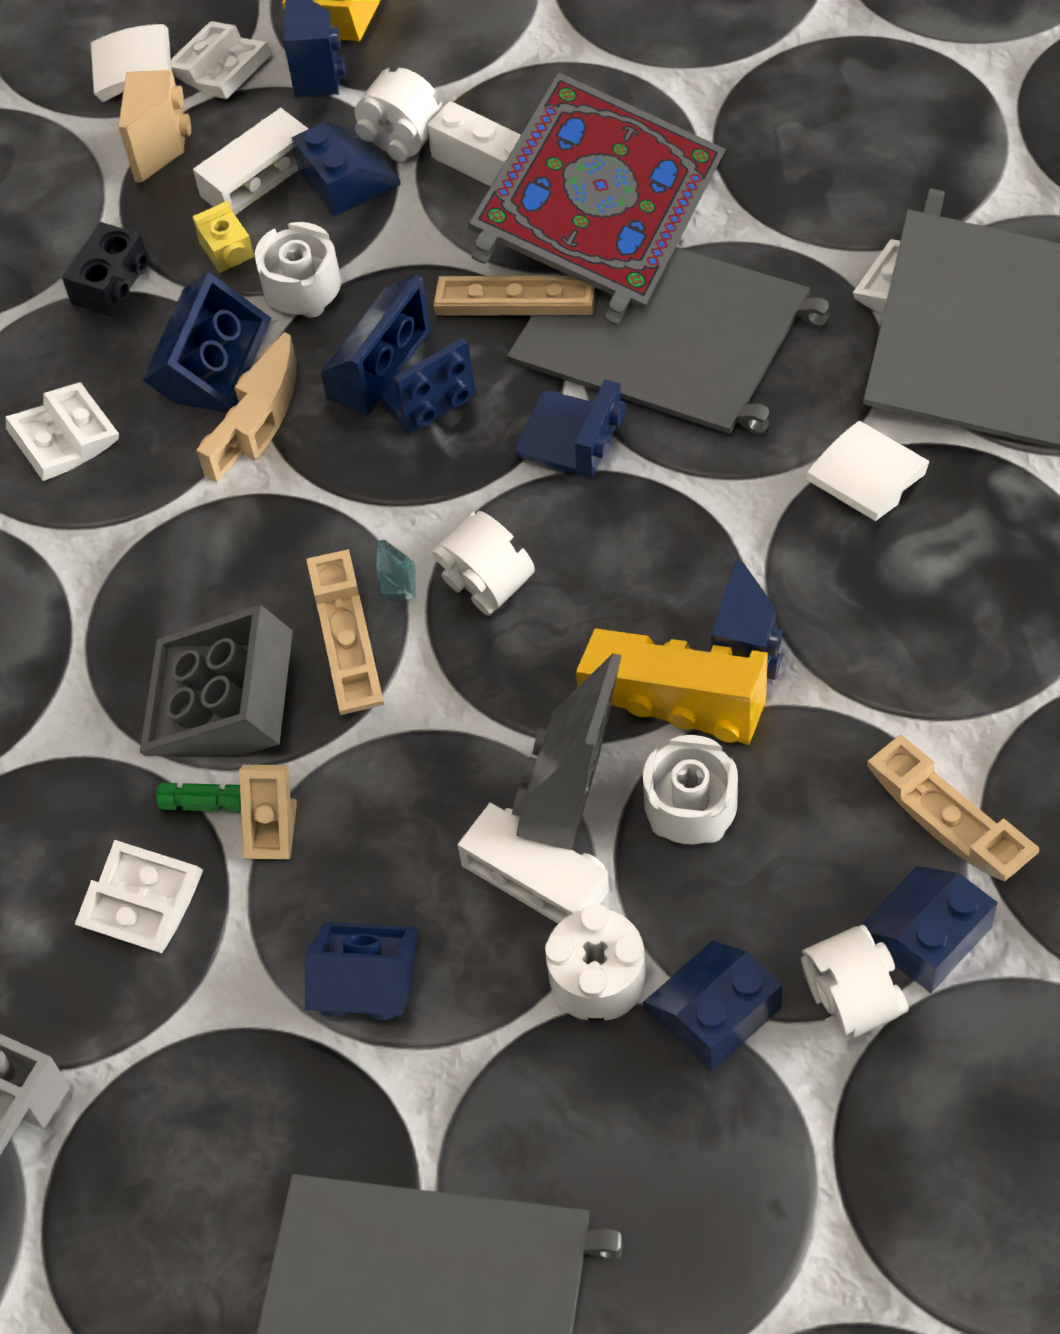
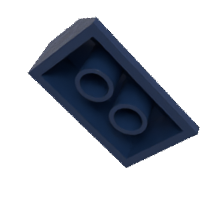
M208 271L182 290L142 381L175 404L228 412L235 406L238 399L235 386L241 375L250 370L271 317Z
M414 274L386 287L376 301H372L367 306L365 314L357 326L347 332L343 344L333 357H329L325 361L321 370V378L327 399L367 416L370 414L380 400L379 394L390 387L395 376L401 372L431 331L423 278Z

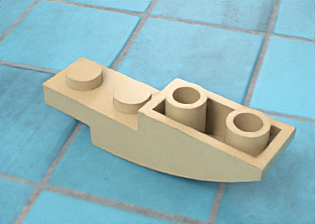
M284 332L274 344L269 345L265 349L262 357L256 364L239 378L235 386L239 403L227 412L225 419L211 434L203 438L199 448L196 450L204 476L218 482L242 454L256 461L279 429L288 410L296 381L297 359L291 335Z

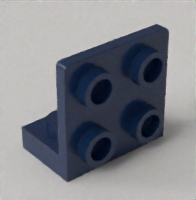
M464 338L458 339L398 374L394 378L395 385L379 394L381 405L408 435L420 427L431 424L437 417L454 407L465 404L471 397L476 395L469 344Z

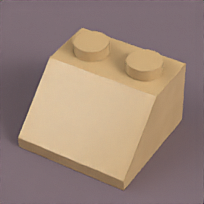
M172 70L126 72L118 128L135 182L145 181L181 155L184 151L185 137H190L191 135L189 114H183L182 110L184 106L183 90L181 86H176Z

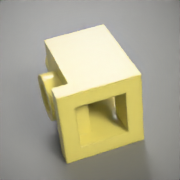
M228 201L193 216L199 243L219 273L254 257L249 235L233 213Z

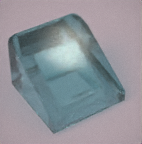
M379 540V543H377V578L382 598L384 600L414 598L416 595L414 562L386 540Z

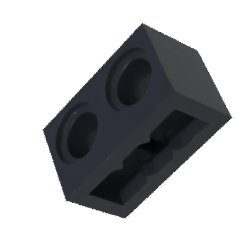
M103 222L98 224L62 276L71 304L109 316L114 314L120 303L127 299L130 288L138 276L147 269L149 256L141 233Z

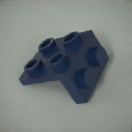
M604 379L594 402L554 391H544L516 445L517 456L521 459L593 478L601 459H605L609 452L611 437L616 426L619 427L625 415L626 403L621 401L620 383Z

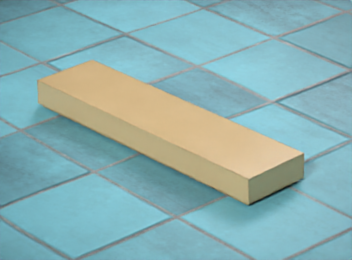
M439 276L433 307L436 316L594 315L597 288L572 276Z

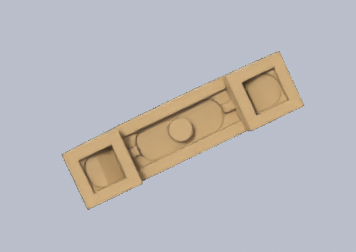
M349 549L306 559L340 715L384 705Z
M900 734L867 761V766L875 777L913 819L945 847L984 873L1006 881L1039 853V847L1004 818L996 823L934 772V761L903 735Z

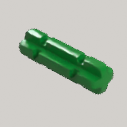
M163 782L157 787L156 803L158 808L162 810H177L178 806H183V810L220 811L221 807H225V812H241L240 785L226 784L225 789H220V784L183 783L182 787H178V783Z

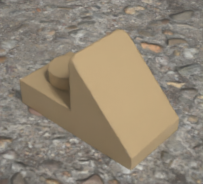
M242 765L239 769L243 859H290L297 800L290 799L289 765Z

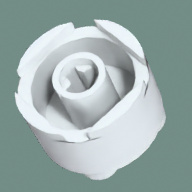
M389 68L380 73L356 104L355 117L357 124L355 125V131L362 140L374 143L377 147L387 152L393 160L405 162L408 157L417 154L428 140L427 124L443 108V105L440 102L437 106L432 97L435 90L424 78L415 72L405 68H398L396 72H388Z
M307 222L289 223V229L278 233L276 228L267 232L258 242L255 249L256 266L267 305L287 314H303L309 318L319 316L324 311V307L336 297L341 286V276L335 247L329 239L328 233L323 228Z
M473 511L432 551L436 561L445 568L441 573L445 582L456 592H460L463 588L473 595L471 600L476 607L488 616L497 610L535 572L534 564L524 548L516 553L509 542L513 538L511 533L498 521L482 511H478L476 514Z
M698 735L675 737L669 740L668 745L659 751L656 748L649 755L643 769L645 812L653 832L660 837H665L682 844L714 843L719 841L733 822L737 811L738 772L732 757L730 759L722 751V746L716 741Z
M593 904L567 916L554 928L545 947L546 962L552 994L561 1008L578 1019L604 1018V1021L616 1019L631 1010L642 995L645 981L644 946L636 927L621 914L608 910L603 905Z
M865 925L855 926L802 950L805 956L801 957V964L816 1004L822 1003L828 1013L833 1014L825 1020L841 1042H845L890 1022L909 1011L907 1001L901 989L896 984L893 985L888 973L895 969L890 952L883 942L874 944L873 938Z

